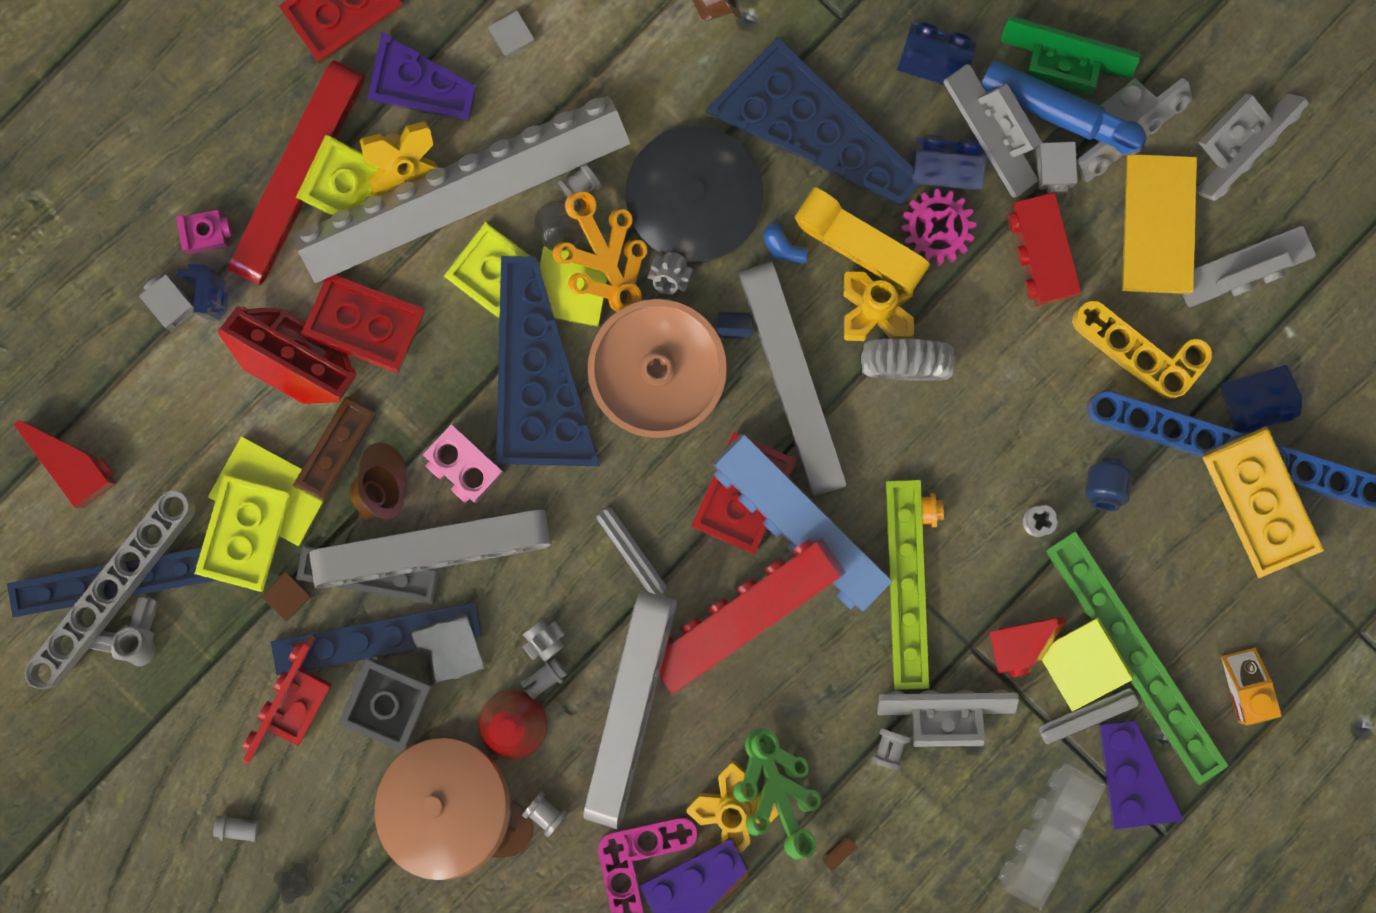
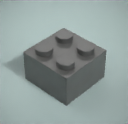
M366 659L338 724L403 752L410 745L435 685L375 659Z

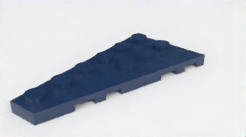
M778 37L705 110V113L899 206L925 181V178Z
M501 256L496 464L600 466L536 257Z

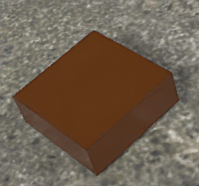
M285 572L261 597L285 621H288L312 596L288 572Z
M844 835L822 856V860L833 871L858 847L848 836Z

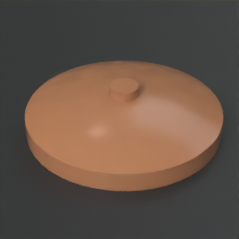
M643 300L628 305L616 312L598 331L588 358L589 384L600 409L620 428L647 438L673 437L699 425L717 405L726 381V356L715 329L694 309L671 300Z
M448 738L426 740L400 754L385 772L378 787L375 800V823L384 849L401 868L426 879H456L482 867L501 845L510 819L508 786L495 761L483 750L472 744Z

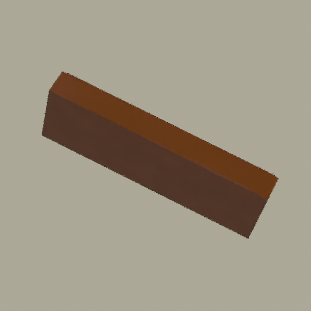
M345 396L293 486L325 503L375 418L376 412Z

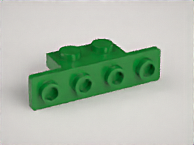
M1013 16L1008 17L1000 39L1002 43L1032 51L1027 74L1049 84L1090 96L1095 91L1099 71L1131 79L1141 56L1139 52Z

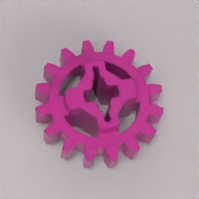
M935 189L933 198H929L923 192L920 195L921 204L914 200L910 202L909 206L913 213L904 212L902 218L908 221L909 224L901 226L900 232L909 233V237L903 242L904 246L913 244L915 247L913 251L919 254L921 252L924 254V259L928 262L931 257L936 258V263L940 266L943 263L944 257L947 256L952 263L957 259L956 251L963 255L968 251L963 243H972L975 237L969 234L968 231L975 229L976 223L968 222L967 219L972 215L973 210L967 209L964 211L961 208L965 202L964 198L954 202L952 200V191H949L944 198L941 197L939 189ZM930 206H944L947 209L945 211H933ZM948 217L943 228L944 233L939 231L937 234L934 233L931 238H928L932 232L933 223L937 224ZM958 217L961 225L960 236L954 230V219ZM916 219L923 225V235L920 239L916 233ZM943 243L949 248L937 250L929 247L931 244Z

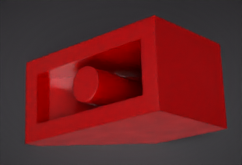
M1065 616L1000 628L989 632L998 673L1009 671L1011 677L1031 673L1030 667L1041 663L1066 623Z

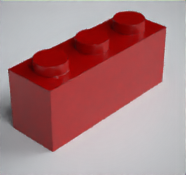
M1055 193L1015 202L1010 208L1011 213L1007 214L1011 233H1017L1020 246L1016 247V254L1020 266H1026L1029 279L1025 280V289L1029 300L1034 299L1036 307L1078 296L1081 290Z

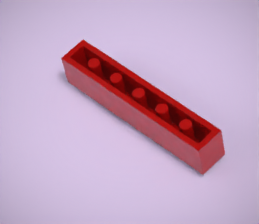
M810 538L792 550L796 556L790 561L784 563L782 558H780L764 570L768 576L757 583L752 578L736 589L740 596L730 603L726 597L708 609L712 615L703 622L698 617L681 628L684 635L676 641H673L671 636H669L659 677L671 694L683 688L846 573L822 538L814 544Z

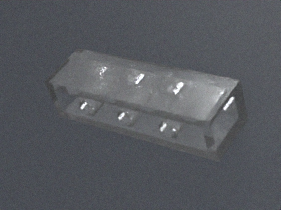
M1065 763L1061 769L1057 767L1053 771L1047 784L1051 789L1046 799L1040 798L1031 814V817L1035 819L1029 831L1024 829L1015 844V848L1019 850L1012 862L1010 860L1005 862L998 877L1002 880L1000 887L1004 891L1040 910L1106 788L1105 784Z

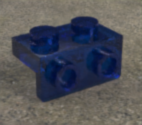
M911 23L897 71L944 85V79L967 64L971 65L976 42L971 41L968 35L960 32L948 34L938 31V27L931 23Z
M925 135L924 138H916L914 148V183L980 190L982 188L986 153L978 141L967 138L959 139L958 142L945 141L943 137L938 135Z
M188 264L187 269H177V276L189 284L196 285L193 312L206 320L221 321V313H226L228 306V294L224 292L225 280L215 274L216 271L210 270L209 266Z
M1287 365L1221 384V394L1233 417V430L1236 432L1252 433L1265 426L1279 422H1290L1301 415L1303 396Z

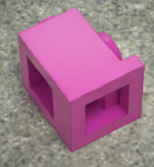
M219 210L187 216H176L181 247L187 254L191 255L229 247L228 238L233 235L229 217H224L223 213ZM208 224L210 227L209 233L204 236L200 235L199 227Z

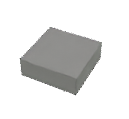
M517 10L488 27L505 59L535 42Z

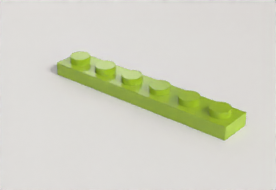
M921 480L886 481L889 579L892 581L889 585L893 689H929Z

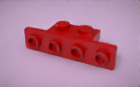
M310 635L304 643L298 641L288 659L294 662L288 673L282 671L273 687V690L278 692L273 703L267 701L257 718L262 721L258 732L251 731L242 746V749L247 751L242 762L249 765L258 752L268 731L298 747L301 744L332 683L302 668L317 638Z

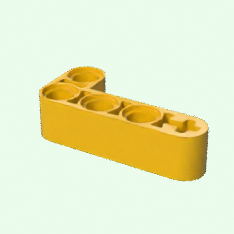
M813 187L795 215L799 227L806 233L908 294H912L930 266V263L922 256L841 209L839 202L835 198L816 187Z
M1097 301L1086 302L1073 315L1072 322L1074 328L1082 336L1163 399L1171 400L1184 395L1212 359L1210 346L1200 339H1193L1182 344L1171 357L1167 356L1106 306ZM1093 311L1096 314L1094 317L1096 323L1087 325L1085 323L1087 319L1085 314ZM1108 322L1111 326L1105 329L1101 336L1098 335L1097 332L1103 329L1102 326ZM1118 331L1125 337V345L1122 349L1115 348L1110 343L1111 332ZM1189 347L1197 349L1200 353L1201 358L1198 365H1192L1187 361L1186 351ZM1139 353H1146L1151 357L1152 367L1150 370H1143L1138 366L1137 356ZM1167 374H1172L1179 380V388L1176 392H1171L1165 387L1164 379Z

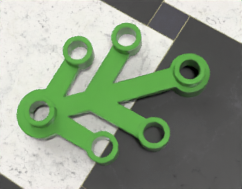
M764 728L754 729L749 732L745 741V748L750 759L744 779L737 782L733 789L734 796L739 802L754 800L758 794L756 783L761 769L763 770L766 780L756 814L750 815L747 818L746 828L754 836L767 833L770 829L769 818L775 802L787 834L784 842L786 853L794 859L808 858L816 850V840L810 831L800 830L788 796L797 800L798 807L802 811L809 812L820 807V795L817 791L813 789L807 790L779 774L775 762L785 767L786 775L791 779L805 777L809 770L808 763L804 758L794 757L779 748L778 738L772 731ZM795 763L798 766V772L795 770ZM744 786H745V787L747 788V790H748V795H747V796L745 795L744 790H743V789H744ZM807 796L811 800V805L807 802ZM756 820L760 822V829L756 825Z

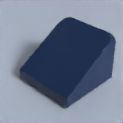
M719 312L717 316V334L719 338L749 340L752 335V315L750 313Z

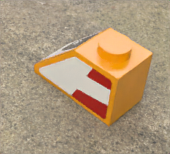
M1256 648L1222 655L1221 659L1238 723L1251 725L1282 717L1273 682Z

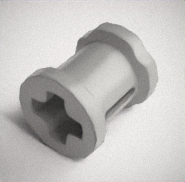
M587 164L581 165V169L565 181L560 180L557 182L566 198L573 192L589 193L594 189L599 190L602 188ZM578 199L574 202V207L578 205Z
M1046 505L1029 508L1022 518V525L1025 531L1034 537L1051 534L1058 524L1056 512ZM1044 513L1046 515L1044 522L1047 523V527L1036 529L1034 527L1036 521L1033 519V515L1037 516Z
M881 728L879 733L882 735L876 756H872L870 762L900 771L902 766L899 764L905 743H909L910 737Z
M541 791L522 816L525 819L531 818L545 830L544 835L549 837L568 813L565 810L559 811L545 799V794Z

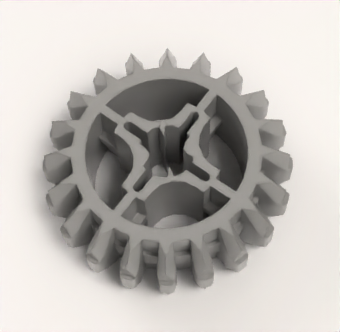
M895 338L870 340L864 344L863 352L861 353L862 373L869 377L886 380H947L953 376V368L955 367L954 347L947 343L931 340Z

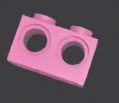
M450 425L423 454L429 460L425 466L437 478L441 479L445 475L455 485L451 488V491L465 503L469 499L478 503L504 475V472L453 425ZM452 445L458 451V458L454 463L447 465L441 461L440 453L444 447ZM472 469H480L483 473V482L477 488H470L465 481L466 474Z

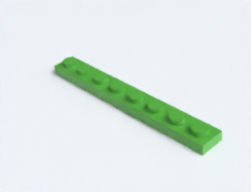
M1076 531L1046 549L1045 552L1090 621L1097 617L1101 620L1134 676L1133 680L1130 681L1196 784L1201 785L1229 767Z

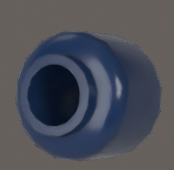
M1103 458L1102 462L1095 463L1089 467L1085 490L1087 499L1092 502V506L1096 509L1118 511L1120 506H1124L1130 500L1133 473L1129 468L1123 466V462L1120 459Z

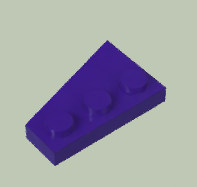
M382 32L368 100L469 122L477 89L476 86Z
M1136 721L1099 724L1113 829L1184 821Z
M733 837L645 881L639 887L653 913H707L749 867Z

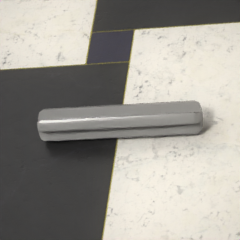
M609 507L597 515L598 522L645 589L657 595H662L666 592V584L613 509Z
M1127 688L1039 726L1041 738L1045 744H1051L1138 706L1136 694L1131 688Z

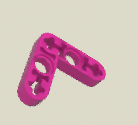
M676 817L613 831L601 838L598 845V854L611 913H624L623 902L616 905L614 899H625L633 894L636 901L629 900L631 912L644 913L633 861L690 848L697 839V828L691 819ZM678 824H683L685 829L691 828L692 834L687 835V842L680 843L678 837L670 838L668 842L671 846L663 847V835L659 829L660 827H667L666 834L677 831ZM644 831H651L658 838V844L652 850H643L638 844V837ZM610 839H615L617 844H623L624 849L619 851L620 863L627 860L628 867L617 866L608 871L607 864H614L612 854L610 852L605 853L604 848L609 845ZM617 873H625L631 879V887L625 892H618L611 885L612 877Z

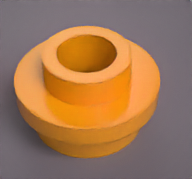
M930 493L929 497H922L923 524H931V528L937 527V520H944L943 499L936 500V493Z

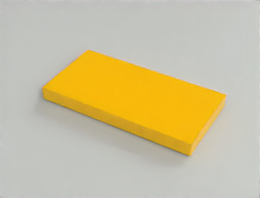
M1127 155L1122 291L1193 293L1197 157Z
M1267 426L1201 454L1258 578L1324 551Z

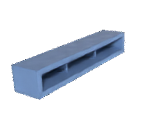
M740 434L711 463L717 469L713 475L727 489L733 485L742 494L738 500L751 513L758 510L767 519L763 522V525L777 538L782 533L791 542L787 548L793 554L792 550L809 538L813 544L821 538L824 540L846 571L841 578L832 584L840 591L836 597L850 610L856 606L864 612L892 583L745 435Z

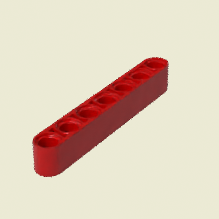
M332 60L329 63L230 260L228 267L230 272L258 286L265 282L305 203L296 198L321 143L325 135L337 139L363 87L365 74L336 60Z

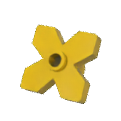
M425 121L406 126L401 135L393 133L384 137L379 133L360 139L366 163L378 167L375 173L368 179L372 196L384 195L395 190L405 180L413 182L426 176L431 170L438 168L434 161L423 157L433 146L431 131Z
M845 272L844 297L858 307L844 317V339L846 341H865L877 326L890 339H913L914 317L899 307L912 298L913 292L908 294L887 281L878 280L873 282L866 272Z
M732 760L718 775L721 795L700 793L688 805L687 813L700 825L717 823L722 828L721 842L733 837L742 853L751 844L752 840L751 834L746 828V820L750 815L756 814L761 793H758L754 800L739 802L735 798L734 786L737 782L743 781L746 770L738 762ZM744 786L743 790L745 795L747 796V788ZM775 802L769 818L770 823L779 815Z

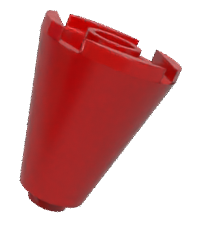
M517 690L503 691L490 698L483 706L478 720L479 735L485 747L494 755L508 760L522 759L534 753L544 741L548 727L547 716L540 702L536 699L533 700L527 693Z

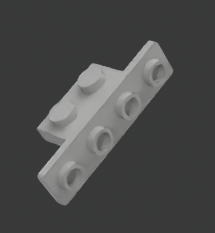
M969 64L961 67L944 79V85L1012 197L1021 195L1038 181L1023 153L1035 149L1042 142L1034 126L1030 123L1019 105L1016 96L1012 93L1007 83L986 93Z
M1135 78L1100 106L1104 107L1105 111L1126 121L1139 123L1143 126L1147 137L1149 134L1157 132L1162 124L1176 113L1185 110L1189 103L1192 102L1193 97L1189 82L1184 78H1181L1158 97L1154 96ZM1099 141L1097 145L1076 161L1081 178L1085 182H1089L1094 177L1103 174L1108 166L1125 154H1121L1114 147Z
M1245 94L1198 142L1217 167L1196 188V193L1213 201L1224 196L1230 190L1231 184L1254 165V160L1265 149L1276 143L1282 131L1289 124L1294 123L1300 118L1302 111L1309 104L1307 99L1287 94L1267 114L1253 95Z
M1300 226L1195 268L1194 291L1192 294L1182 295L1189 308L1228 292H1232L1235 297L1252 290L1253 286L1251 283L1264 279L1265 283L1268 284L1285 277L1283 270L1313 259L1316 254L1305 228Z
M1001 689L993 690L990 693H974L971 690H960L954 694H940L933 690L923 691L920 694L890 691L879 695L877 714L912 715L914 747L984 746L983 714L1016 713L1019 695L1018 693H1009V691Z

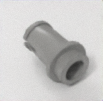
M554 658L551 661L547 660L545 666L525 680H522L521 684L523 688L528 689L526 690L527 694L534 700L556 682L562 683L563 677L567 673L561 663Z
M224 813L223 816H216L213 836L219 837L220 841L230 838L256 842L259 820L228 817V813Z

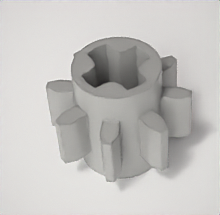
M667 252L663 258L657 255L654 257L647 277L653 280V285L657 291L673 295L677 289L683 292L686 290L693 268L687 267V261L682 255Z
M542 619L523 634L528 641L523 646V649L532 660L540 656L546 662L565 646L560 640L565 633L556 622L548 625Z

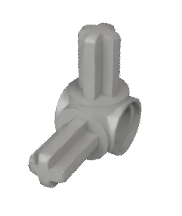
M139 597L130 626H124L123 629H119L116 633L102 631L89 649L112 653L114 659L128 661L135 666L148 664L153 660L156 651L153 642L155 634L150 632L158 602L150 597ZM139 641L137 649L130 653L132 645Z

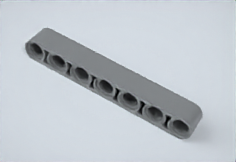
M770 261L740 271V280L813 497L846 487L845 478L774 265Z
M169 491L157 500L25 668V678L30 686L36 689H49L57 687L62 683L192 519L196 506L194 500L189 495L178 491ZM180 498L183 501L184 510L179 516L173 517L169 511V505L174 499ZM157 525L161 529L162 537L157 544L153 545L149 542L147 535L149 529ZM132 553H136L140 559V565L134 572H130L126 567V559ZM112 580L117 584L118 593L110 600L104 594V587L106 583ZM88 608H91L96 615V621L91 627H87L82 620V615ZM65 636H69L74 643V648L69 655L64 654L60 647V643ZM44 663L52 671L51 678L46 683L39 678L38 674L39 668Z
M532 510L320 548L309 552L314 587L330 588L540 550L551 546L552 543L546 511Z
M643 590L640 591L637 597L583 817L586 820L618 829L621 825L675 614V599Z

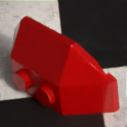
M237 306L218 329V335L244 371L302 404L339 402L357 376L347 354L303 338L301 332L306 322L284 309H247L246 307Z

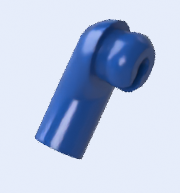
M778 223L769 224L763 237L764 243L773 257L778 260L805 264L808 247L790 244L783 233L784 228Z

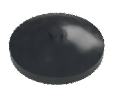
M684 126L657 136L638 154L627 178L626 205L632 215V225L640 238L658 254L664 256L667 252L678 253L689 264L715 261L738 249L754 230L761 213L763 187L754 159L736 139L710 127Z

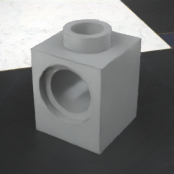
M1075 142L1041 143L1037 147L1038 190H1048V194L1055 193V195L1069 193L1068 189L1073 188L1078 183Z
M166 274L163 277L160 275L155 276L143 287L145 291L139 295L160 323L170 331H174L198 311V308L175 280Z

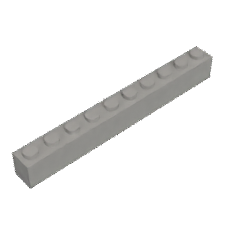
M609 95L603 98H594L583 107L571 112H562L555 116L553 120L540 126L528 127L522 134L508 140H499L493 143L490 148L479 153L467 154L460 158L458 162L445 168L433 169L426 176L418 180L404 182L398 185L395 190L384 195L370 197L357 207L338 211L331 218L318 224H309L303 227L300 232L293 234L296 247L314 283H317L629 145L630 141Z

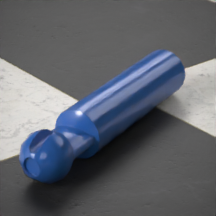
M997 60L990 65L985 74L982 86L986 93L1007 83L1023 111L1089 140L1093 138L1114 147L1121 154H1136L1143 149L1146 143L1145 130L1139 123L1126 121L1106 112L1102 106Z

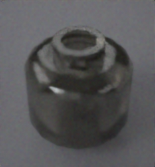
M566 201L548 202L537 211L534 217L536 232L543 245L551 251L559 243H571L575 246L583 236V229L578 219L571 218L566 212Z

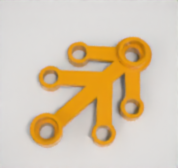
M588 192L571 193L565 202L566 212L571 218L578 219L595 255L576 249L571 243H559L553 250L554 259L559 263H576L604 272L610 285L592 281L590 276L585 273H575L568 282L570 290L576 294L590 293L606 298L609 301L610 307L615 312L641 301L642 295L636 285L641 261L647 254L646 244L642 240H629L626 242L624 254L628 261L623 276L617 266L626 231L632 224L631 213L625 209H616L610 213L609 224L612 230L607 246L593 218L596 210L594 197ZM577 199L581 202L579 212L574 209V202ZM620 213L624 217V223L621 226L617 223V217ZM634 244H637L639 247L637 256H634L632 253ZM564 247L569 251L566 259H563L561 256V251ZM580 277L584 280V287L581 290L576 285ZM622 291H625L627 294V299L624 303L620 301V293Z

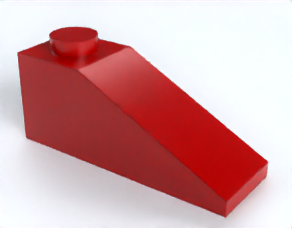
M18 420L13 424L75 508L83 509L116 484L111 478L114 471L104 458L100 457L97 459L96 456L28 422Z

